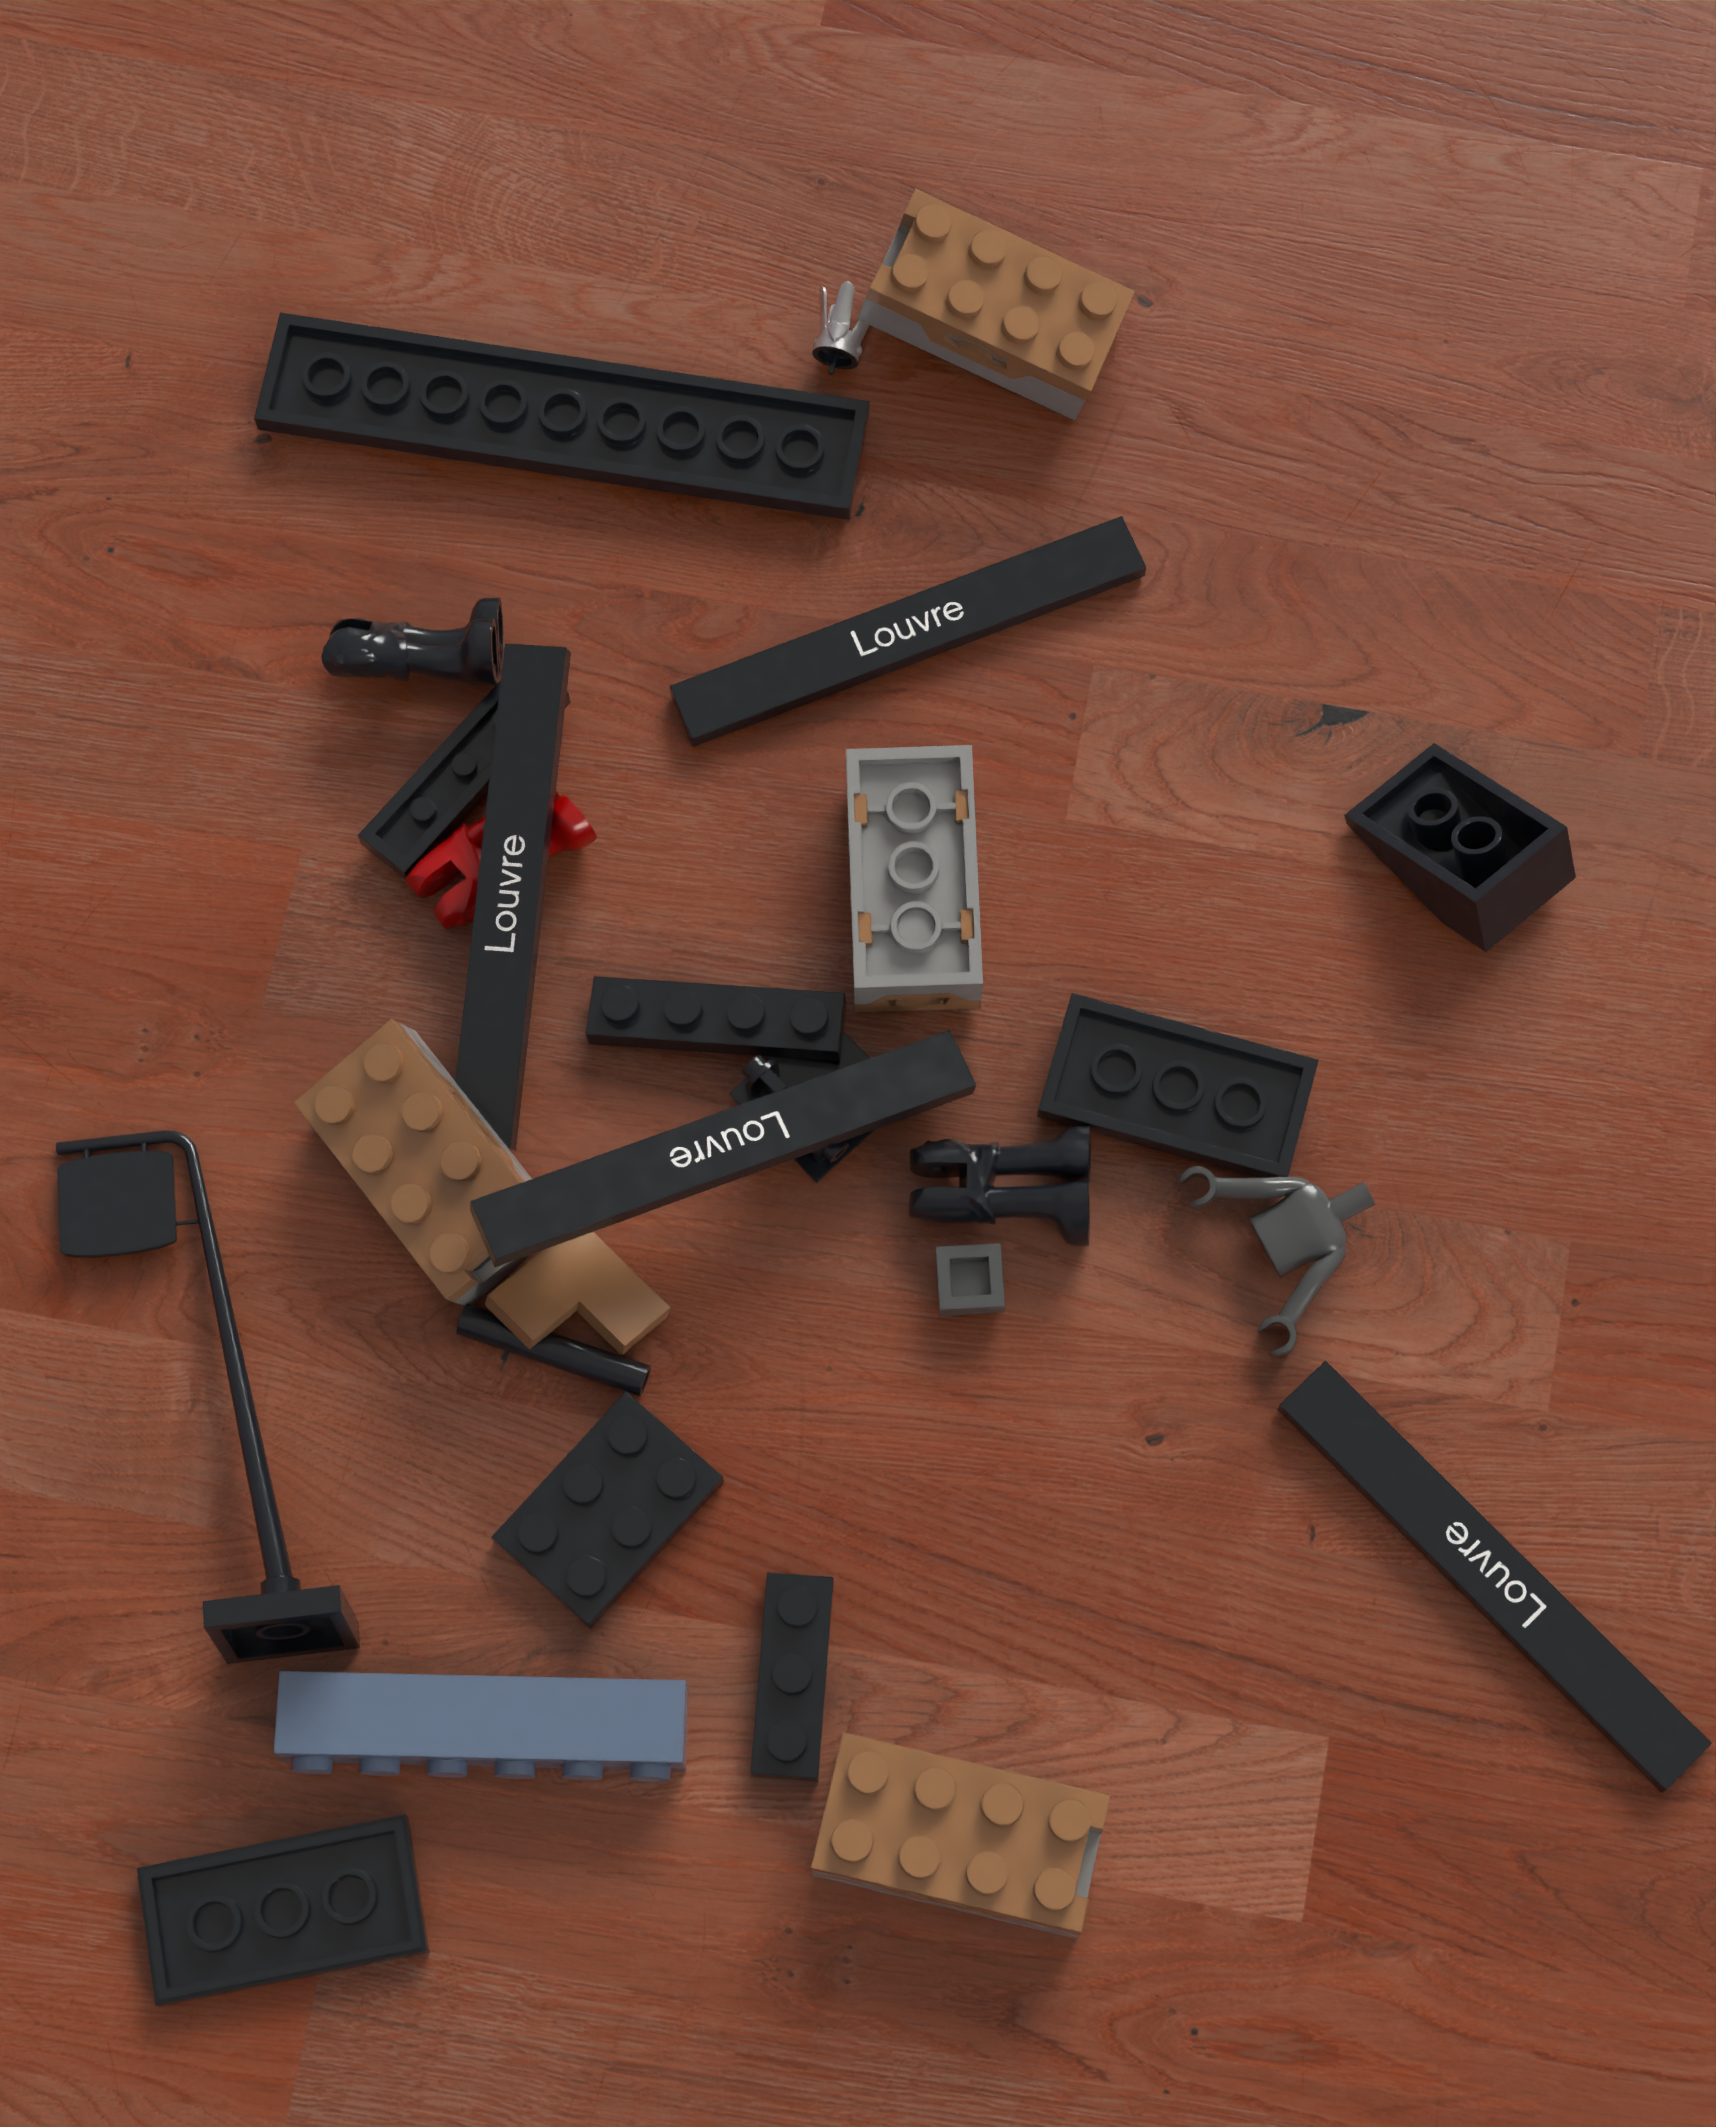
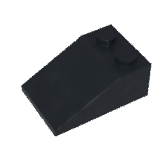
M1435 743L1344 815L1346 824L1443 924L1485 952L1576 878L1567 826Z

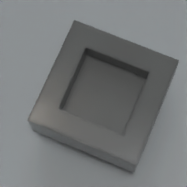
M1001 1243L936 1247L939 1316L1004 1313L1005 1299Z

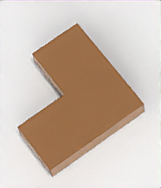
M594 1232L542 1250L490 1292L485 1302V1306L529 1350L577 1311L621 1356L665 1320L671 1308Z

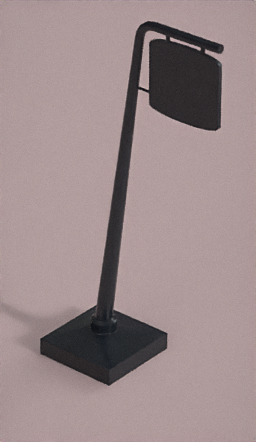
M171 1130L57 1142V1155L83 1152V1158L61 1164L57 1168L61 1254L76 1258H98L151 1251L174 1244L177 1241V1226L199 1224L266 1580L260 1583L261 1594L203 1601L204 1629L227 1664L360 1648L359 1622L340 1585L301 1589L300 1580L293 1577L196 1145L187 1135ZM174 1143L184 1150L198 1220L177 1222L174 1157L169 1152L147 1151V1145ZM141 1146V1151L90 1156V1151Z

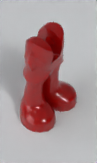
M557 790L555 794L549 857L561 851L582 850L597 839L595 831L581 811L564 794L559 797ZM485 816L469 827L464 823L448 839L424 856L405 878L406 884L418 897L426 898L441 890L460 873L466 877V879L447 891L433 909L434 916L446 930L457 926H466L468 922L474 919Z

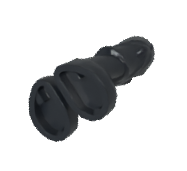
M500 597L480 598L472 609L469 623L463 628L451 630L419 628L412 626L408 622H378L362 618L340 619L333 625L329 639L323 647L321 658L324 668L328 673L337 677L392 676L395 679L407 682L410 672L466 682L471 685L497 686L499 672H502L504 625L502 602Z
M1090 1126L1070 1127L1051 1141L1013 1146H999L998 1142L966 1144L965 1142L953 1139L928 1140L922 1146L910 1150L911 1171L916 1175L927 1178L959 1177V1188L924 1187L912 1191L909 1198V1215L911 1218L937 1223H985L995 1225L998 1218L1041 1219L1054 1223L1067 1244L1089 1246ZM1008 1175L1054 1176L1067 1181L1051 1185L993 1186L996 1176Z

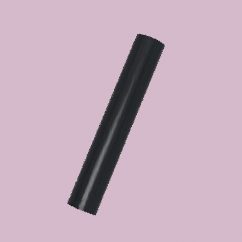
M466 1304L457 1325V1335L625 1392L627 1391L640 1397L644 1392L651 1371V1366L553 1332L549 1333L529 1350L491 1311L470 1304Z

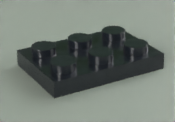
M626 1391L495 1532L492 1539L591 1629L724 1483V1478Z

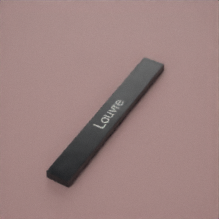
M1120 516L669 686L670 694L691 744L695 747L1142 578L1146 573V565L1123 517Z
M505 644L455 1082L507 1148L516 1151L571 652L566 647Z
M948 1030L470 1201V1212L494 1267L966 1097L974 1093L977 1084L951 1031Z
M1326 1360L1279 1405L1277 1410L1661 1793L1666 1791L1712 1744Z

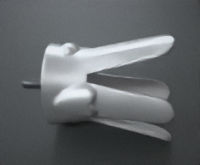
M846 281L841 285L836 304L830 306L828 317L826 288L820 286V334L814 340L812 355L820 363L829 366L828 373L830 375L834 374L835 368L847 370L853 369L858 365V358L862 354L860 344L869 327V324L859 320L852 331L849 330L854 296V286L850 281Z

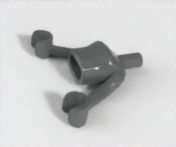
M1194 1166L1188 1168L1182 1173L1179 1185L1187 1183L1194 1177H1202L1210 1184L1208 1193L1190 1204L1193 1208L1207 1207L1214 1201L1215 1197L1268 1199L1286 1196L1274 1206L1249 1217V1221L1280 1278L1305 1264L1317 1261L1304 1274L1279 1315L1268 1317L1261 1323L1258 1329V1333H1261L1274 1325L1285 1327L1290 1335L1288 1343L1283 1347L1275 1349L1270 1355L1274 1357L1287 1355L1296 1344L1297 1333L1295 1326L1323 1284L1338 1269L1346 1257L1345 1244L1347 1236L1343 1221L1375 1205L1368 1188L1362 1182L1329 1199L1319 1186L1311 1184L1307 1179L1301 1177L1217 1178L1210 1170L1204 1167Z

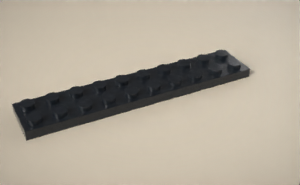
M280 312L254 420L258 430L850 520L869 419L870 401Z

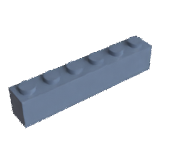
M279 1671L274 1754L284 1762H292L291 1772L300 1774H331L333 1763H359L360 1774L396 1776L400 1775V1764L427 1765V1775L435 1777H466L468 1766H494V1776L507 1779L535 1778V1767L562 1768V1778L569 1780L603 1779V1769L630 1770V1780L666 1782L670 1781L671 1770L686 1771L689 1689L686 1680Z

